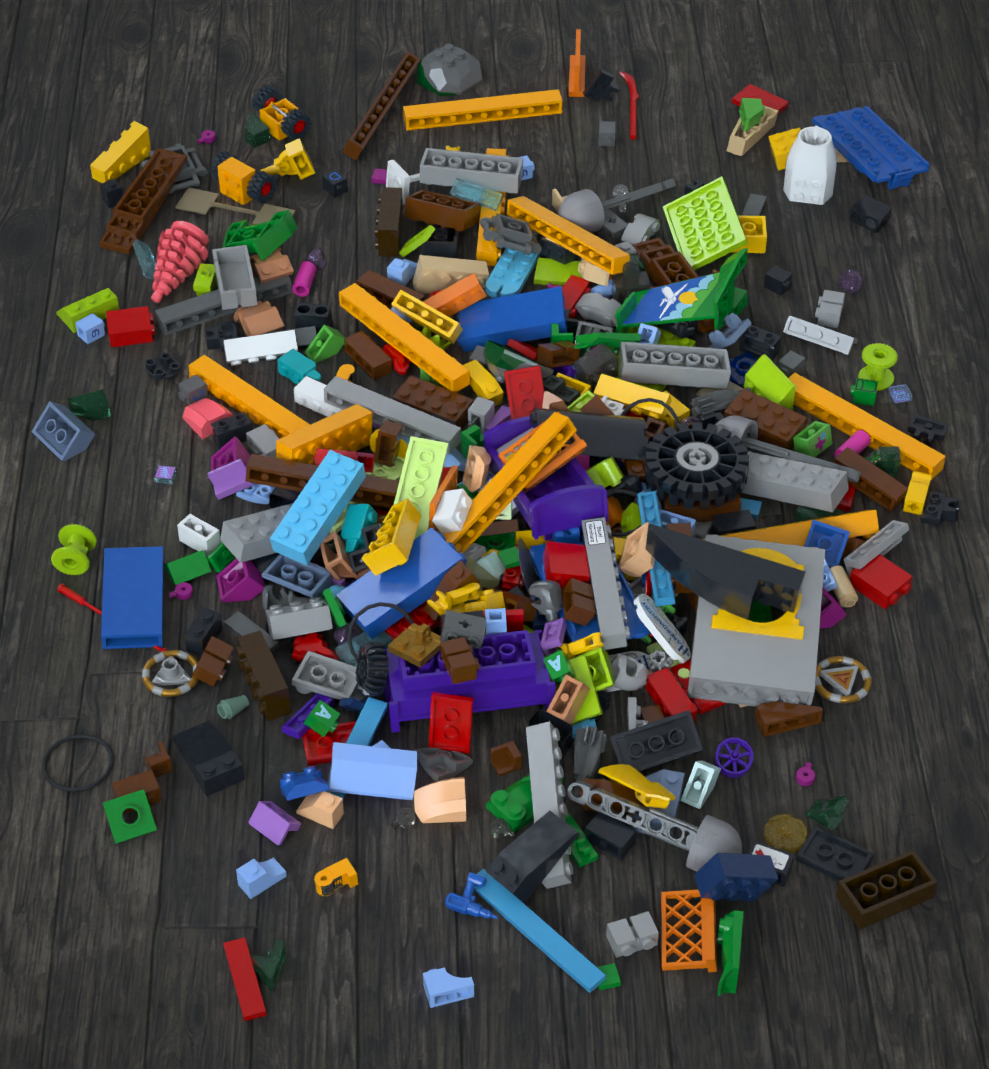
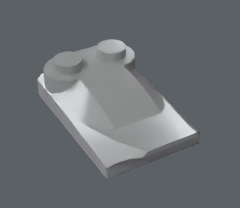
M310 651L306 653L292 679V685L295 686L298 692L303 694L315 692L339 700L354 697L359 701L364 700L366 697L362 696L358 691L355 666Z

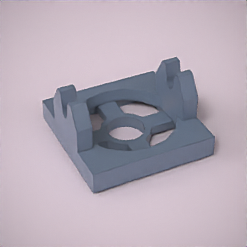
M731 313L729 316L726 315L725 323L729 328H726L722 333L718 330L711 332L709 339L712 344L708 348L723 349L735 343L751 325V321L748 318L741 321L734 313Z

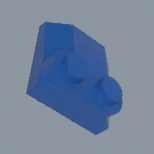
M813 520L804 547L825 549V559L828 566H839L850 532Z
M309 766L303 769L304 772L295 773V771L283 773V777L280 778L282 795L288 801L328 791L329 787L322 777L321 769H316V766Z

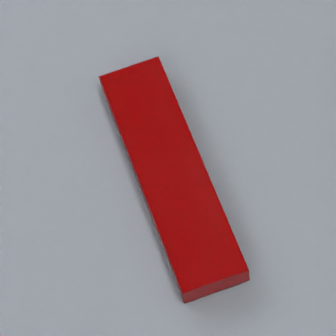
M245 937L223 943L244 1021L266 1016V1009Z

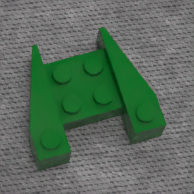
M290 210L276 212L268 222L249 226L247 220L234 222L226 231L222 248L247 245L248 254L258 253L261 261H264L289 237L293 236L297 225Z

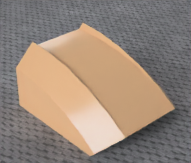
M469 446L463 483L470 492H475L487 483L491 457L484 447Z
M650 522L645 523L626 537L619 569L629 576L642 577V574L654 567L655 558L645 549Z
M464 777L433 782L414 791L415 813L422 823L466 821Z

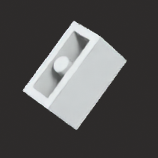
M464 489L443 492L432 520L441 533L462 530L472 504L471 498Z
M189 514L177 525L179 540L197 551L203 550L207 557L221 543L219 530L192 514Z

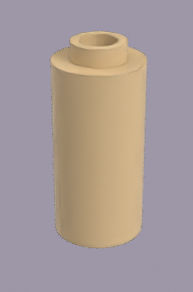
M842 566L831 567L830 570L838 586L833 589V592L840 606H854L858 596Z

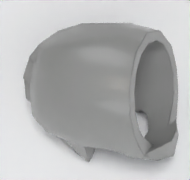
M622 653L614 657L611 664L614 670L613 686L615 688L634 691L642 688L647 683L648 672L644 664Z

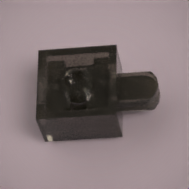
M626 262L623 265V273L612 275L611 299L613 298L621 305L632 292L650 289L647 271L640 272L637 262Z

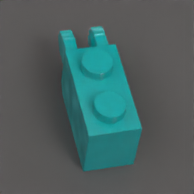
M291 349L278 359L279 373L295 384H299L306 376L320 382L321 374L316 371V363L298 351Z
M369 504L348 505L341 532V537L346 541L345 552L347 554L366 548L361 529L374 525L378 514Z

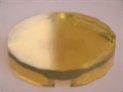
M776 815L771 817L765 825L764 839L769 846L793 853L800 850L806 842V826L800 819L792 818V815Z

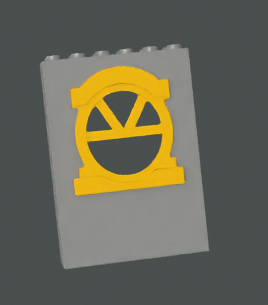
M706 535L705 541L806 572L794 613L787 611L782 617L772 622L758 623L746 620L698 596L687 691L688 698L722 701L755 707L762 703L773 701L811 706L815 693L825 549L803 547L795 544L787 545L777 542L746 540L737 537Z

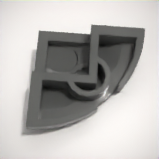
M440 748L415 749L420 764L435 782L451 779L473 764V759L457 751L451 750L450 753Z

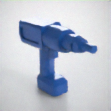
M469 872L463 896L450 892L445 899L446 907L464 915L469 914L474 917L481 916L489 919H498V916L492 914L490 910L474 902L476 898L472 896L474 887H484L487 879L480 875Z

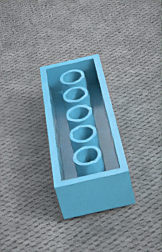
M330 450L270 537L273 551L307 566L366 478L363 463Z

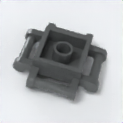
M180 143L164 149L187 155V160L175 182L189 178L192 179L173 185L168 195L188 187L200 186L198 176L204 177L208 172L199 160L197 150L195 148L185 149ZM154 150L149 151L150 158L154 154ZM145 160L141 163L142 169L149 160Z
M500 214L493 215L492 218L483 217L480 220V225L484 230V239L487 241L493 239V242H496V247L523 252L527 256L530 255L531 250L535 254L541 252L542 248L537 240V232L530 229L528 222Z

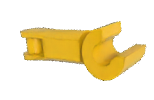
M470 583L462 588L446 592V594L442 591H436L439 599L436 602L427 600V603L437 613L445 615L446 610L450 611L454 605L479 599L478 590L480 585L478 583Z
M592 633L569 644L563 643L559 648L568 655L569 659L574 658L579 654L603 647L604 643L601 642L600 638L602 633Z

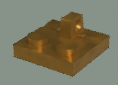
M413 623L388 645V652L421 668L441 650V636L431 632L430 626L424 623L421 626Z

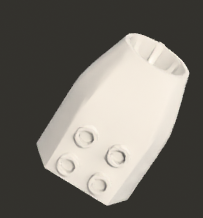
M818 126L807 127L799 132L787 157L783 188L789 201L823 205L832 197L837 160L832 137L827 130Z

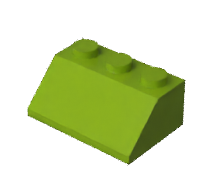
M107 288L63 307L57 311V315L75 333L77 332L75 322L92 313L104 320L107 319L106 311L119 310L118 299Z
M765 354L762 355L746 373L744 389L750 387L753 393L793 411L796 386Z
M602 647L569 659L572 660L584 655L587 657L596 692L614 685V670L609 654Z

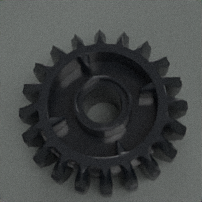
M366 642L360 646L358 657L356 658L355 674L357 688L362 696L376 697L384 692L386 681L388 680L389 665L387 651L382 643Z

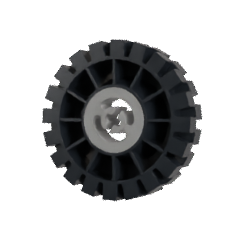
M693 422L692 429H689L686 423L677 424V431L670 426L663 430V434L658 433L655 435L653 442H649L645 460V478L652 491L657 490L656 494L662 500L669 497V503L678 506L684 500V508L693 509L695 502H698L700 510L709 509L710 501L715 507L723 506L725 499L731 502L736 499L737 493L741 494L745 489L749 470L748 450L745 445H741L742 440L736 435L731 437V431L723 428L717 433V425L708 424L706 430H702V423Z

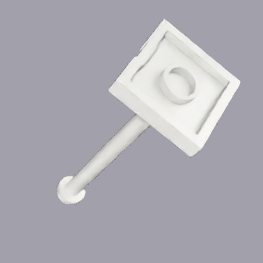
M390 160L387 165L386 187L402 188L403 205H405L406 197L409 196L410 183L420 180V173L409 176L394 160Z

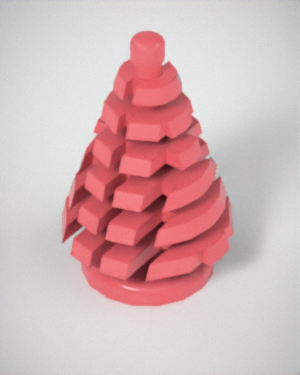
M175 221L171 229H166L165 232L162 230L157 249L156 271L153 276L155 280L152 286L155 292L151 296L153 302L160 303L163 294L168 296L172 289H176L179 283L185 281V277H189L194 273L195 269L199 268L200 263L203 264L207 260L209 252L206 247L209 244V238L197 226L185 221Z

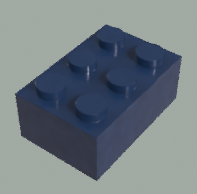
M718 852L694 874L701 898H709L711 900L729 899V901L746 900L747 902L757 900L765 890L770 889L771 885L778 880L771 855Z

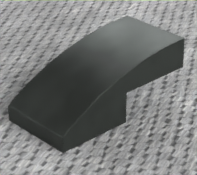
M552 374L543 381L544 391H548L561 398L567 407L581 396L579 391L566 386L564 379Z

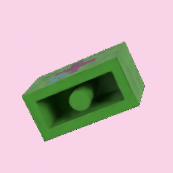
M814 421L794 436L795 452L816 457L832 445L830 424Z

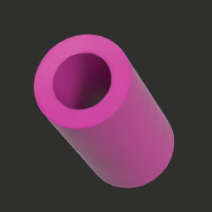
M305 261L300 264L292 287L293 292L298 296L304 297L309 294L317 270L316 266L311 262Z
M862 430L856 431L835 451L834 456L837 457L847 447L860 454L871 442L869 435Z

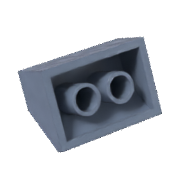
M50 401L31 431L62 461H66L85 451L95 436V433L66 406Z
M281 554L262 573V577L311 598L321 597V600L323 599L322 592L333 586V575L327 569L311 562L306 566Z
M663 769L646 776L648 780L661 784L676 796L675 800L669 802L666 809H654L677 818L685 773ZM633 813L635 820L642 818L639 816V813ZM656 818L652 819L651 824L653 828L661 829L662 822ZM631 825V827L634 830H636V832L643 833L642 829H639ZM672 827V829H671L672 835H673V832H674V827Z

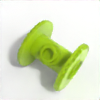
M884 343L869 344L862 351V359L867 366L860 370L858 378L878 381V391L887 389L894 382V375L887 368L895 365L898 355L894 348Z
M68 524L62 527L58 535L60 542L65 547L56 549L52 553L51 561L60 572L76 576L88 570L90 562L86 555L88 551L94 549L97 539L96 535L89 528L77 524Z

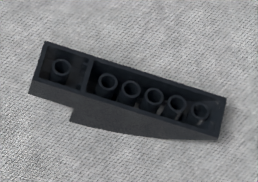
M653 524L648 525L645 549L678 582L701 598L746 620L749 618L755 601L763 605L779 608L782 611L794 613L801 594L806 571Z

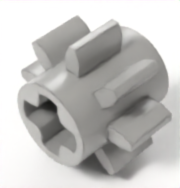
M658 649L654 653L649 654L651 660L647 661V664L651 668L652 673L664 668H668L671 671L669 665L673 664V660L666 652Z

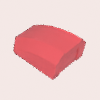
M207 398L186 406L183 413V419L202 439L212 434L213 428L211 423L233 416L223 405Z

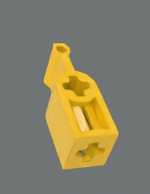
M913 471L903 511L922 515L932 474Z

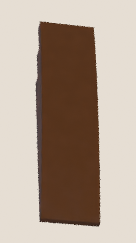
M157 148L112 210L113 217L106 225V233L99 241L101 248L128 255L131 254L170 192L187 160V155Z
M660 238L632 245L636 249V259L657 286L699 277L680 251L675 252L670 244L665 245ZM714 319L698 320L697 329L703 334L714 331Z

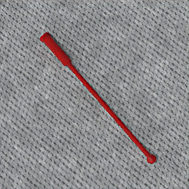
M62 583L58 586L57 591L66 595L80 605L89 607L102 616L101 610L86 602L84 597L66 587L65 584ZM153 646L159 652L167 651L166 648Z

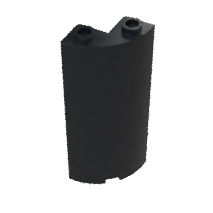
M534 408L533 413L531 412L530 424H532L533 428L546 421L554 412L557 413L559 411L560 414L569 417L577 429L575 433L587 444L585 451L579 455L613 456V458L646 460L648 437L645 436L647 426L645 420L641 417ZM571 437L565 444L571 445L575 440Z

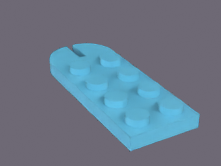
M506 248L486 281L485 291L491 296V299L519 294L537 263L540 253L535 254L531 250L530 255L527 256L523 252Z

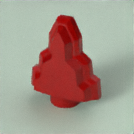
M390 344L384 345L381 349L386 355L391 357L394 370L402 376L406 374L409 369V362L411 361Z
M317 632L308 633L306 636L299 635L294 641V651L291 659L302 662L308 651L339 661L335 652L328 648L327 642Z

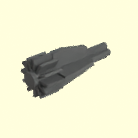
M750 387L745 388L746 390L753 392L751 391ZM733 389L713 391L692 399L690 403L693 407L691 412L693 417L696 418V422H701L702 417L721 412L724 416V411L742 390L734 392Z
M589 726L586 729L580 727V730H576L574 740V779L576 781L593 779L600 763V754L604 753L607 734H603V730L598 731L596 727ZM577 785L574 787L573 792L576 796H578L581 788Z

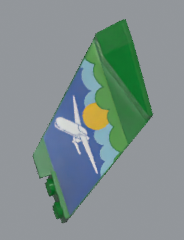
M743 248L728 257L718 273L632 292L624 300L622 306L616 310V332L627 333L631 327L640 326L641 323L656 325L714 319V330L721 329L726 325V315L729 316L731 313H734L738 316L747 305V290L735 287L736 277L747 264V248Z

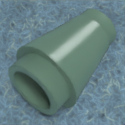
M245 695L221 700L220 704L217 705V710L221 718L231 719L245 707L249 706V701Z

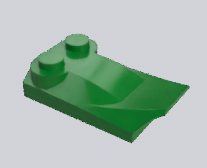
M591 333L576 335V345L574 348L594 346L611 350L612 354H618L621 342L640 343L641 334Z
M530 773L507 789L495 791L486 803V808L514 834L534 820Z
M734 910L729 914H725V918H720L717 944H722L721 956L724 971L719 981L718 996L725 993L736 994L744 911Z

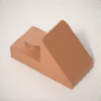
M548 391L544 392L542 409L569 411L561 398Z

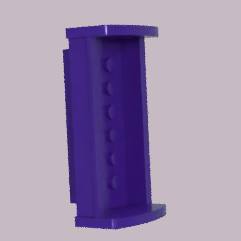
M530 416L501 423L484 433V446L491 457L489 467L493 469L495 474L505 466L499 459L496 449L532 428ZM576 457L526 494L522 490L513 499L515 505L532 529V536L535 540L539 539V536H543L545 541L553 539L552 534L554 532L565 531L578 527L579 531L583 532L581 520L605 517V521L608 522L607 491L603 486L594 484Z
M528 630L485 635L481 650L472 648L473 657L477 658L479 662L477 679L458 684H452L441 659V650L420 668L388 652V648H386L389 673L384 693L386 703H388L387 712L391 733L400 732L399 722L430 718L432 692L474 698L473 713L544 704L547 711L555 696V682H550L548 670L543 661L544 654L540 645L542 630H534V633H528Z

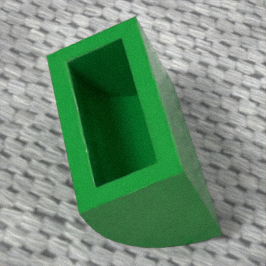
M203 550L164 565L174 585L211 572Z

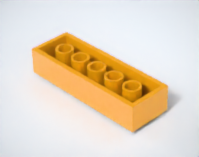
M356 404L276 440V458L315 465L314 456L316 448L352 452L370 445L373 412Z

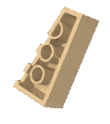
M765 106V113L761 116L760 122L748 131H743L741 118H739L730 136L727 151L743 156L775 126L779 110Z
M420 255L412 281L414 291L420 294H427L436 290H444L473 273L477 276L482 287L485 288L489 277L486 261Z

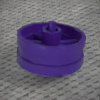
M740 738L724 740L719 744L715 753V765L721 768L720 773L729 778H738L745 775L753 762L751 746ZM728 744H737L735 750H731ZM725 746L729 755L722 754L719 752ZM742 746L747 752L740 754L738 750ZM749 756V764H746L739 758ZM719 758L728 759V761L721 765ZM730 764L733 766V772L725 768ZM736 764H740L745 769L737 772Z

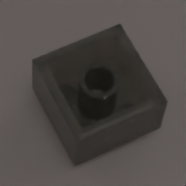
M602 342L574 362L576 379L591 385L590 392L593 394L601 374L614 378L618 377L616 355Z

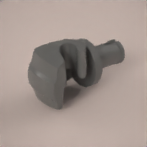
M544 580L530 585V595L540 599L533 602L532 606L538 609L539 614L546 615L547 623L559 619L557 612L562 609L561 604L563 603L560 584L556 581Z
M273 585L265 586L262 592V605L265 611L273 605L280 604L284 607L290 606V602L301 601V603H306L311 599L310 597L296 596L294 590H288L285 586H282L280 590L282 596L277 594Z

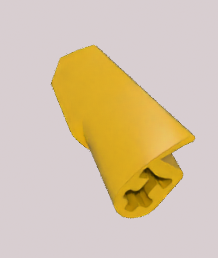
M610 765L600 768L598 773L609 777L611 782L635 790L636 798L647 807L666 809L669 802L675 800L676 796L661 784L651 782L631 765Z

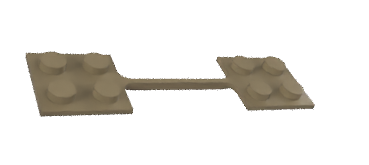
M188 188L175 207L176 209L206 215L212 207L252 214L256 216L252 225L268 222L276 212L290 210L292 216L295 213L293 209L264 204L260 211L217 203L215 201L219 196L218 193Z

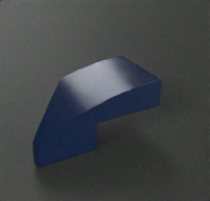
M354 697L342 698L338 706L350 712L361 713L367 699L359 701Z

